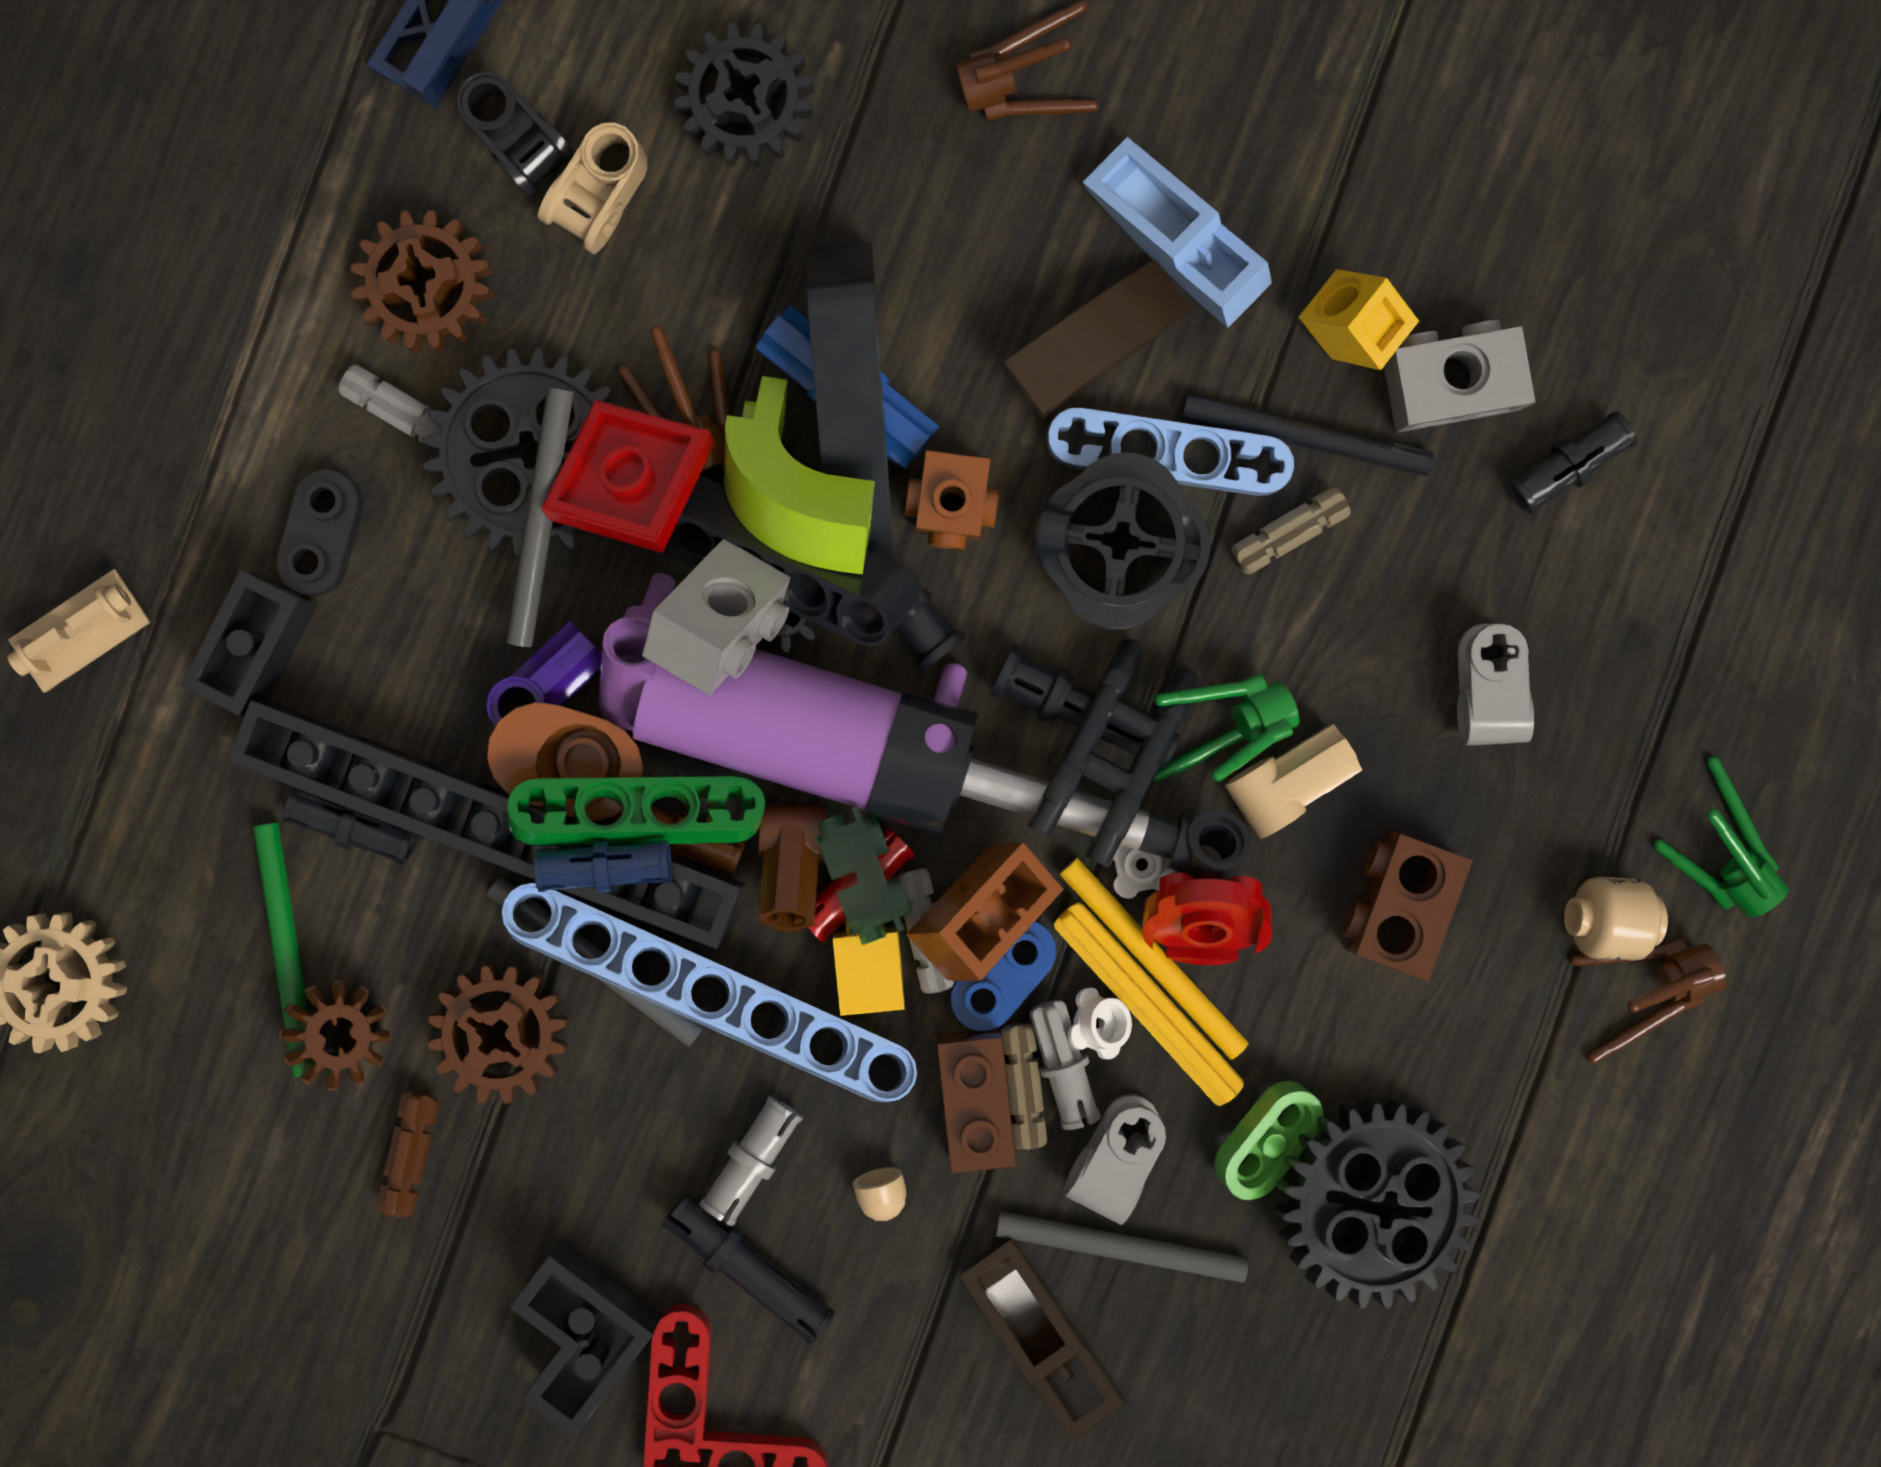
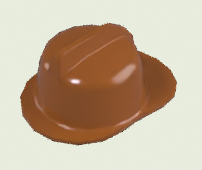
M534 702L516 707L499 720L489 737L487 759L493 778L509 795L522 782L538 778H626L643 776L644 766L639 748L624 729L608 720L557 704ZM603 797L592 800L585 807L586 816L592 821L613 817L622 811L617 802ZM566 799L565 811H567V816L573 817L575 799ZM530 802L531 805L543 808V802Z

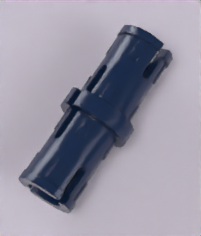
M596 840L593 847L560 850L536 849L534 854L536 888H538V892H546L547 890L596 887L598 893L612 892L613 887L616 885L671 883L672 857L669 841L611 846L609 840Z

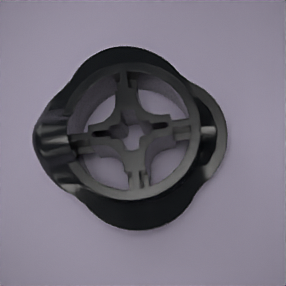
M1115 453L1093 462L1071 482L1050 494L1038 510L1032 525L1031 535L1034 552L1044 572L1056 583L1070 607L1081 618L1093 625L1108 629L1131 628L1152 618L1162 607L1189 591L1198 582L1206 569L1210 556L1209 531L1199 510L1187 499L1180 489L1178 482L1166 467L1158 461L1138 453ZM1120 488L1119 500L1116 504L1114 515L1107 523L1092 527L1073 524L1080 509L1091 498L1104 491ZM1140 490L1152 495L1167 509L1175 527L1176 539L1152 536L1141 529L1137 519ZM1120 523L1130 524L1129 531L1131 535L1139 537L1140 541L1155 543L1156 547L1154 549L1138 547V550H1127L1124 560H1118L1114 558L1115 550L1113 547L1105 545L1103 541L1091 540L1089 535L1098 534L1106 536V533H1117ZM1070 543L1090 546L1103 554L1106 561L1104 592L1089 584L1079 573L1071 556ZM1150 555L1172 558L1166 573L1153 586L1140 593L1123 595L1129 568L1136 559Z

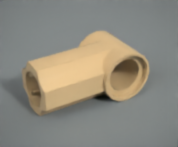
M1329 724L1280 756L1274 758L1272 755L1250 766L1229 780L1224 786L1259 840L1295 821L1307 811L1305 808L1307 804L1349 780L1355 774L1362 771V768L1358 762L1357 755L1347 739L1334 724Z

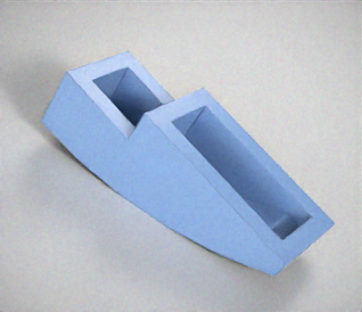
M1128 137L1083 181L1086 190L1153 260L1155 259L1169 276L1227 328L1272 284L1268 262L1223 226L1219 213Z

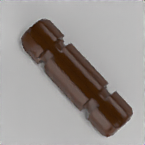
M406 1091L401 1096L397 1116L403 1119L401 1124H396L394 1127L384 1175L389 1176L388 1183L381 1184L377 1207L383 1214L402 1218L410 1217L415 1212L419 1191L413 1190L414 1184H420L422 1181L432 1133L427 1131L428 1125L435 1124L439 1106L438 1099L429 1093Z

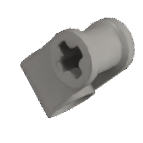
M1487 623L1475 625L1464 632L1458 642L1459 695L1457 701V722L1460 739L1464 746L1526 743L1532 739L1534 709L1529 684V650L1527 641L1521 632L1510 625ZM1492 643L1503 646V657L1494 658L1493 661L1481 658L1482 647L1491 646Z
M1127 1094L1114 1099L1109 1104L1088 1145L1084 1147L1077 1157L1066 1180L1063 1196L1120 1225L1128 1219L1141 1196L1145 1181L1160 1152L1163 1150L1166 1141L1165 1126L1153 1103L1143 1096ZM1141 1117L1147 1132L1144 1135L1134 1132L1129 1140H1127L1121 1128L1122 1124L1125 1122L1129 1125H1135Z

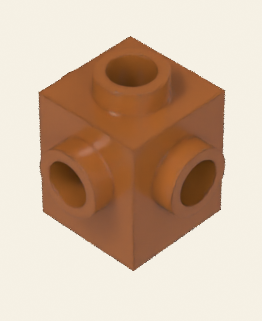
M926 450L922 479H909L905 516L917 518L916 533L928 535V546L951 550H965L966 540L979 541L982 526L994 528L999 489L987 488L990 459ZM953 494L961 498L964 506L958 511L951 512L941 506L940 500L946 495Z

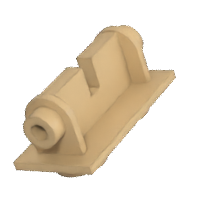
M113 569L8 639L15 651L7 655V659L19 675L25 676L30 672L43 693H46L150 624L151 621L117 570Z

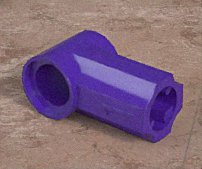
M569 621L512 676L495 684L488 695L486 704L489 718L496 726L499 720L505 716L504 704L510 694L519 690L530 691L535 698V702L563 706L601 670L602 653Z

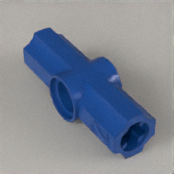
M789 305L768 327L755 348L761 355L807 391L806 397L816 406L809 320L800 311H796ZM881 372L887 458L895 465L906 470L925 449L939 430V426L888 385L889 379Z

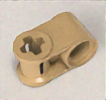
M615 122L602 123L593 127L585 135L584 140L564 172L559 175L547 191L539 208L538 219L546 225L555 222L584 241V249L591 254H596L600 251L613 234L623 210L640 183L644 180L648 169L647 156L636 137L625 126ZM623 144L630 148L629 160L622 169L616 172L601 170L600 158L609 146ZM575 206L591 217L589 219L585 218L571 209V207Z

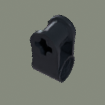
M491 72L475 73L468 77L460 86L457 95V105L464 121L476 137L492 153L491 157L531 200L537 194L536 185L563 161L569 163L575 152L554 127L539 112L536 113L508 81L500 75ZM490 95H498L506 99L505 111L498 119L484 122L476 118L477 105L483 98Z

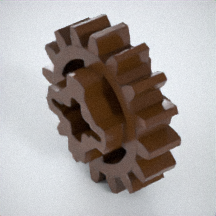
M432 210L427 211L423 224H418L408 211L401 212V228L393 230L383 221L377 223L378 231L383 239L378 244L362 239L359 246L370 257L367 264H351L350 269L356 276L365 280V285L351 291L352 298L357 302L371 304L361 316L364 322L371 327L384 323L380 337L392 345L404 334L405 348L414 353L419 352L423 339H427L431 347L438 353L445 351V335L451 333L463 343L467 341L468 335L463 324L468 319L483 324L486 320L483 314L476 308L478 300L487 301L494 299V292L489 287L480 283V279L494 273L492 265L486 260H474L484 248L479 240L474 236L461 242L465 227L459 221L453 219L442 229L441 217ZM428 242L439 243L450 248L457 255L458 259L452 260L450 257L435 258L428 246ZM399 251V255L389 271H385L389 261ZM422 267L434 277V279L426 282L424 297L411 287L420 282L419 272L422 271ZM462 292L456 305L447 313L446 309L455 294ZM394 304L397 307L410 305L413 314L417 317L418 323L400 319L394 315L388 305Z
M490 963L481 968L480 982L468 971L457 977L459 988L462 991L461 994L450 989L440 993L438 998L448 1010L447 1012H436L430 1015L428 1023L442 1029V1035L428 1042L427 1046L428 1050H444L447 1059L439 1064L436 1071L438 1074L448 1073L453 1069L456 1071L459 1077L455 1082L454 1091L460 1093L470 1084L478 1086L477 1102L485 1103L491 1097L494 1090H499L504 1104H508L516 1099L517 1085H520L530 1096L541 1088L536 1072L552 1078L557 1073L559 1067L549 1056L550 1054H564L568 1050L569 1043L561 1038H557L556 1031L566 1027L570 1020L568 1016L553 1015L551 1008L562 997L559 992L545 997L540 994L539 989L544 980L541 974H537L525 983L520 980V965L512 964L508 967L504 977H499L494 963ZM493 991L511 994L504 1004L492 1006L484 1000L478 1001L474 998L480 994ZM531 1010H533L539 1023L540 1040L531 1035L528 1019ZM502 1020L509 1026L505 1032V1037L508 1040L496 1046L489 1040L493 1034V1029L490 1026ZM459 1027L466 1031L469 1046L467 1055H465L460 1044ZM508 1061L516 1068L519 1065L523 1068L510 1074L487 1072L493 1063Z

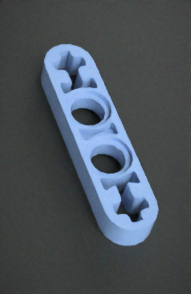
M1069 408L1057 415L1047 433L1048 450L1059 464L1069 468L1085 470L1089 465L1098 460L1103 446L1087 444L1083 445L1079 455L1068 453V443L1058 440V431H1068L1073 421L1083 423L1084 434L1101 438L1105 434L1103 424L1115 426L1116 430L1109 443V455L1121 453L1120 443L1126 433L1132 430L1145 431L1153 437L1156 443V453L1153 459L1166 467L1178 484L1254 496H1266L1283 488L1291 479L1294 470V457L1289 447L1280 439L1271 436L1100 410ZM1203 439L1215 446L1218 452V463L1212 472L1199 475L1186 467L1183 452L1189 442ZM1229 443L1240 445L1235 458L1252 460L1260 455L1262 449L1270 451V462L1279 464L1280 472L1271 474L1267 477L1265 483L1257 481V471L1250 468L1237 467L1234 469L1235 480L1225 479L1224 475L1231 461Z

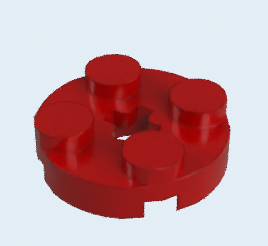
M1171 873L1159 879L1158 891L1150 895L1143 905L1142 935L1145 943L1152 949L1154 940L1165 945L1166 957L1177 962L1194 965L1228 964L1238 961L1239 949L1247 948L1255 943V954L1268 946L1272 939V908L1269 901L1262 896V884L1255 878L1236 876L1228 880L1195 879L1186 873Z

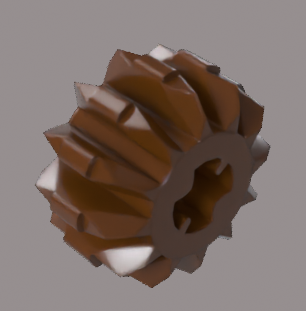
M331 980L328 988L327 1002H324L320 991L315 986L310 985L304 989L305 997L312 1008L306 1012L300 1006L288 1003L284 1009L290 1017L301 1021L299 1028L284 1027L277 1031V1038L286 1042L299 1041L300 1043L299 1046L287 1051L282 1056L283 1062L287 1066H293L310 1058L300 1075V1080L307 1085H310L317 1079L324 1067L325 1087L330 1091L338 1090L341 1083V1069L346 1070L348 1077L356 1085L363 1083L365 1076L358 1062L363 1058L368 1063L380 1067L384 1062V1057L369 1049L370 1042L384 1043L391 1040V1031L382 1028L370 1029V1024L381 1019L386 1014L385 1007L377 1004L360 1012L369 994V990L362 986H358L353 990L344 1004L345 987L341 980ZM342 1017L346 1020L342 1030L346 1035L350 1036L348 1043L343 1048L333 1044L332 1052L322 1050L326 1044V1039L323 1035L319 1034L321 1026L326 1021L336 1026L337 1018Z

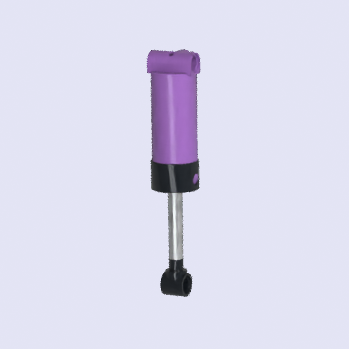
M666 573L654 574L642 605L627 608L624 617L612 623L604 633L598 706L606 720L622 729L632 731L633 739L854 806L866 810L865 814L937 836L941 835L951 806L956 807L960 795L1032 817L1049 783L972 759L974 745H970L977 720V713L958 707L967 677V671L960 664L949 663L943 666L934 699L905 690L902 693L756 648L745 671L737 679L728 676L709 696L642 656L653 611L676 587L675 580ZM1075 790L1057 825L1095 837L1112 801ZM1213 809L1202 812L1197 817L1182 813L1178 820L1174 821L1138 810L1121 845L1166 858L1165 868L1174 871V873H1186L1195 879L1228 880L1235 875L1250 851V835L1241 820L1227 811ZM1200 845H1207L1215 849L1220 854L1221 859H1214L1206 855Z

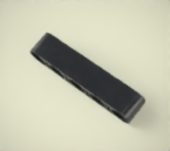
M701 475L663 552L695 568L723 539H726L791 577L783 604L789 607L790 612L855 642L868 646L879 645L885 641L914 607L919 597L915 579L905 568L868 550L866 551L863 575L814 567L776 552L759 541L739 521L730 506L724 486Z

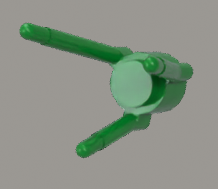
M1259 673L1240 682L1158 694L1155 697V703L1158 706L1187 704L1241 696L1240 703L1232 708L1236 728L1170 761L1164 770H1157L1152 782L1158 783L1174 774H1178L1243 739L1251 741L1212 771V779L1214 781H1221L1273 743L1293 735L1292 729L1299 725V713L1287 687L1278 680L1266 685L1263 675Z
M1710 756L1707 759V765L1750 851L1746 850L1731 826L1727 824L1721 813L1715 808L1707 811V818L1734 857L1720 871L1724 882L1720 883L1664 840L1657 839L1653 843V847L1658 853L1669 860L1671 864L1711 893L1723 910L1737 905L1745 917L1748 919L1756 918L1780 904L1788 894L1789 887L1777 874L1776 871L1779 865L1763 845L1720 760L1716 756Z

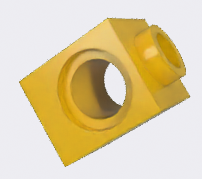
M1340 269L1335 270L1298 317L1331 359L1381 370L1419 322L1387 278Z
M882 917L846 921V932L835 933L833 937L840 1016L904 1010L905 998L898 927L884 928V918Z

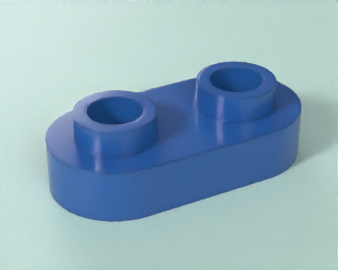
M1035 920L981 981L955 980L951 990V1005L955 1016L964 1026L975 1031H990L1000 1027L1051 970L1056 958V945L1051 933L1043 924ZM1022 940H1029L1036 945V955L1033 960L1027 963L1016 961L1012 955L1013 947ZM982 988L992 991L995 995L993 1006L985 1011L975 1009L970 1002L972 994Z

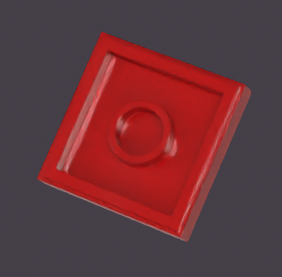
M595 399L541 510L550 521L663 553L710 455L715 440L709 430Z

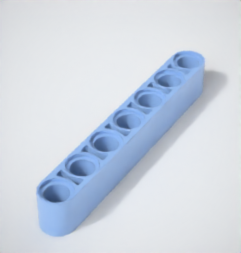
M530 883L512 890L504 901L502 909L503 923L511 937L520 944L868 1100L881 1103L901 1099L910 1092L915 1084L917 1076L916 1063L911 1054L900 1045L555 890L538 892L536 884ZM535 898L547 903L552 914L545 928L537 932H527L517 927L514 916L516 909L522 902ZM597 925L605 929L611 939L610 948L601 957L587 959L575 951L573 947L574 936L584 926ZM643 952H658L666 958L670 971L665 981L658 985L648 986L636 980L632 972V964L635 958ZM705 977H712L721 981L727 990L728 996L725 1006L719 1011L711 1013L696 1007L691 996L692 986L696 981ZM770 1003L781 1009L785 1017V1026L780 1036L766 1039L755 1033L751 1027L750 1018L753 1009L757 1005ZM820 1029L832 1030L842 1040V1055L833 1065L820 1064L810 1053L811 1037ZM879 1055L890 1056L897 1062L900 1068L899 1082L889 1092L880 1091L873 1086L869 1079V1066L873 1059Z

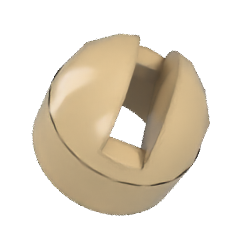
M885 1167L871 1170L853 1181V1188L859 1207L866 1216L875 1221H888L898 1216L905 1205L907 1192L903 1174L899 1168Z

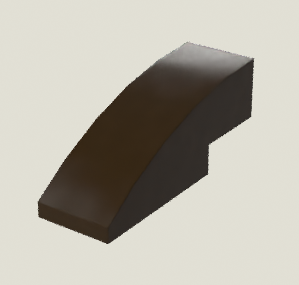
M1154 259L1101 293L1004 362L1003 371L1041 421L1084 388L1092 386L1191 313L1192 309Z
M1012 1239L960 1275L961 1280L1031 1386L1036 1387L1070 1441L1078 1440L1128 1404V1401L1078 1328Z

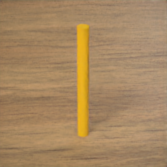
M1076 857L1059 873L1064 881L1230 1060L1242 1053L1249 1042L1172 959L1166 957V952L1155 941L1153 949L1145 943L1141 925L1079 858Z

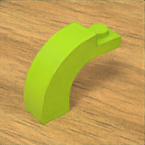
M762 376L757 402L745 401L742 417L729 415L726 417L724 488L733 512L745 528L759 541L788 558L822 569L863 575L871 526L875 481L821 473L795 460L782 445L785 429L788 380Z

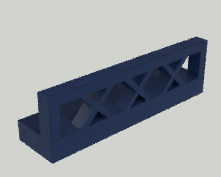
M406 0L369 59L367 66L372 71L436 110L504 0H449L437 21L433 23L428 6L429 0ZM421 14L423 25L413 27ZM425 38L405 72L390 64L402 43Z

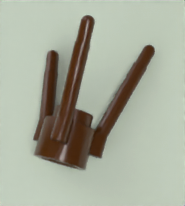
M1078 1L990 47L970 52L969 59L955 62L969 113L984 109L987 121H991L1008 115L1096 112L1099 108V103L1093 99L1006 101L1005 99L1006 95L1016 93L1012 75L1013 71L1068 51L1071 48V41L1068 38H1062L1011 57H1007L1006 54L1083 14L1087 10L1086 2Z
M654 325L650 333L683 421L681 423L709 430L715 440V444L701 473L724 465L726 417L729 415L721 352L718 349H712L709 353L716 424L713 425L710 414L696 416L665 333L661 326ZM625 365L619 367L618 374L643 413L662 417L630 368Z
M1678 938L1655 946L1654 950L1644 959L1635 960L1664 959L1666 963L1657 967L1660 987L1630 1000L1627 1004L1628 1010L1637 1012L1667 999L1672 1002L1589 1052L1587 1060L1592 1064L1601 1061L1680 1013L1704 1004V997L1723 991L1726 987L1725 973L1712 947L1707 943H1701L1688 948L1684 940ZM1583 953L1573 954L1570 957V963L1573 966L1634 962L1592 959Z

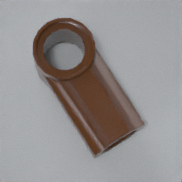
M765 802L759 834V858L763 860L758 903L759 923L771 926L776 931L798 932L802 928L814 926L819 862L824 863L827 805Z

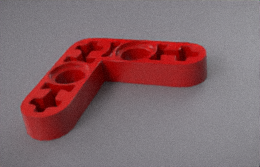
M689 1304L674 1305L664 1311L652 1336L644 1467H668L667 1464L659 1463L657 1460L665 1459L670 1448L679 1449L680 1459L685 1462H700L703 1454L702 1449H711L712 1454L708 1467H720L719 1460L723 1455L735 1450L743 1451L751 1456L755 1467H766L765 1453H775L773 1467H792L795 1457L798 1456L807 1458L808 1467H829L828 1455L824 1448L809 1438L706 1431L712 1342L711 1322L702 1310L697 1306ZM677 1321L688 1322L689 1333L699 1335V1339H693L689 1344L686 1352L685 1367H673L676 1359L677 1343L674 1338L666 1337L665 1333L674 1331ZM663 1363L667 1366H671L672 1368L663 1370L661 1365ZM698 1365L699 1372L687 1367ZM672 1383L687 1385L695 1394V1407L683 1415L671 1414L661 1403L660 1393L664 1387ZM687 1464L682 1467H702V1465Z

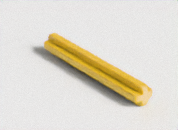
M1076 902L1065 909L1054 922L1055 930L1118 999L1127 1006L1128 1010L1215 1105L1221 1106L1234 1099L1244 1086V1081L1082 903Z

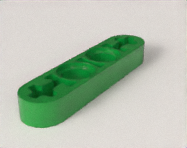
M736 776L538 778L522 782L511 792L507 804V823L510 832L517 840L533 846L594 845L596 840H609L611 845L658 843L661 841H669V844L736 843L746 841L755 835L761 826L765 799L763 792L755 783L746 778ZM602 797L612 799L621 807L623 815L617 822L611 825L595 824L586 816L585 807L588 803ZM674 797L682 801L687 807L688 815L680 823L664 824L654 817L651 806L660 798ZM699 798H707L705 811L708 810L706 823L697 822L700 808ZM566 799H575L573 815L575 825H565ZM727 799L739 800L740 808L745 810L742 820H731L729 811L724 810ZM530 802H543L544 811L548 812L545 815L544 823H531L530 814L526 813L529 811Z

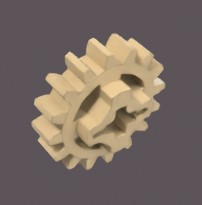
M45 913L27 917L26 927L19 923L3 929L9 944L0 942V1025L9 1023L13 1026L9 1043L16 1045L32 1036L34 1052L42 1053L50 1050L55 1042L59 1050L64 1052L78 1047L79 1037L87 1042L100 1036L102 1032L97 1021L108 1022L116 1019L119 1012L108 1003L109 998L126 994L127 987L113 982L112 973L119 972L126 965L125 961L108 960L105 953L115 944L112 937L99 941L92 939L96 927L94 921L80 922L73 928L72 913L54 914L51 922ZM42 941L41 946L35 948L33 960L27 964H20L19 961L24 953L31 946ZM79 954H80L81 957L84 959V961L86 962L87 966H86L85 963L82 961V959L79 957ZM49 972L51 980L60 982L59 992H56L54 984L46 982V973ZM81 1000L87 1001L78 1016L68 1023H63L64 1017L70 1016L73 1003Z

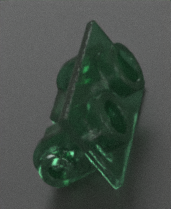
M856 806L852 808L856 822L845 825L841 815L817 823L821 835L816 837L815 840L820 846L832 880L854 872L856 873L859 884L837 892V895L848 921L851 936L858 934L863 946L886 937L882 924L894 920L898 932L904 931L905 927L901 917L912 913L899 876L887 880L878 856L888 853L889 849L877 817L873 816L864 820L860 808Z

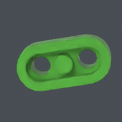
M1283 1081L1269 1087L1219 1148L1215 1158V1173L1219 1181L1234 1196L1243 1200H1254L1268 1194L1275 1187L1276 1181L1281 1180L1290 1169L1283 1161L1284 1157H1299L1305 1150L1297 1138L1298 1135L1302 1133L1313 1139L1319 1131L1317 1118L1320 1115L1323 1116L1320 1101L1304 1086L1294 1081ZM1287 1107L1286 1111L1282 1115H1280V1113ZM1248 1155L1247 1160L1243 1164H1241L1244 1158Z

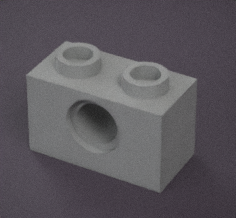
M1489 320L1462 327L1463 337L1439 341L1437 331L1408 335L1400 345V348L1395 351L1384 365L1396 433L1516 412L1535 403L1522 326L1501 330L1500 320ZM1447 359H1456L1466 365L1470 373V382L1467 389L1454 388L1447 382L1444 376V364Z
M723 539L654 609L642 656L710 696L728 676L737 679L745 671L754 655L756 645L762 638L770 642L779 633L789 613V607L784 605L783 601L791 577Z

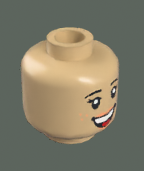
M1596 877L1587 879L1578 888L1575 897L1568 901L1564 913V922L1567 932L1573 936L1577 947L1587 957L1602 960L1635 961L1644 959L1654 950L1655 946H1658L1663 941L1668 926V914L1663 900L1643 880Z

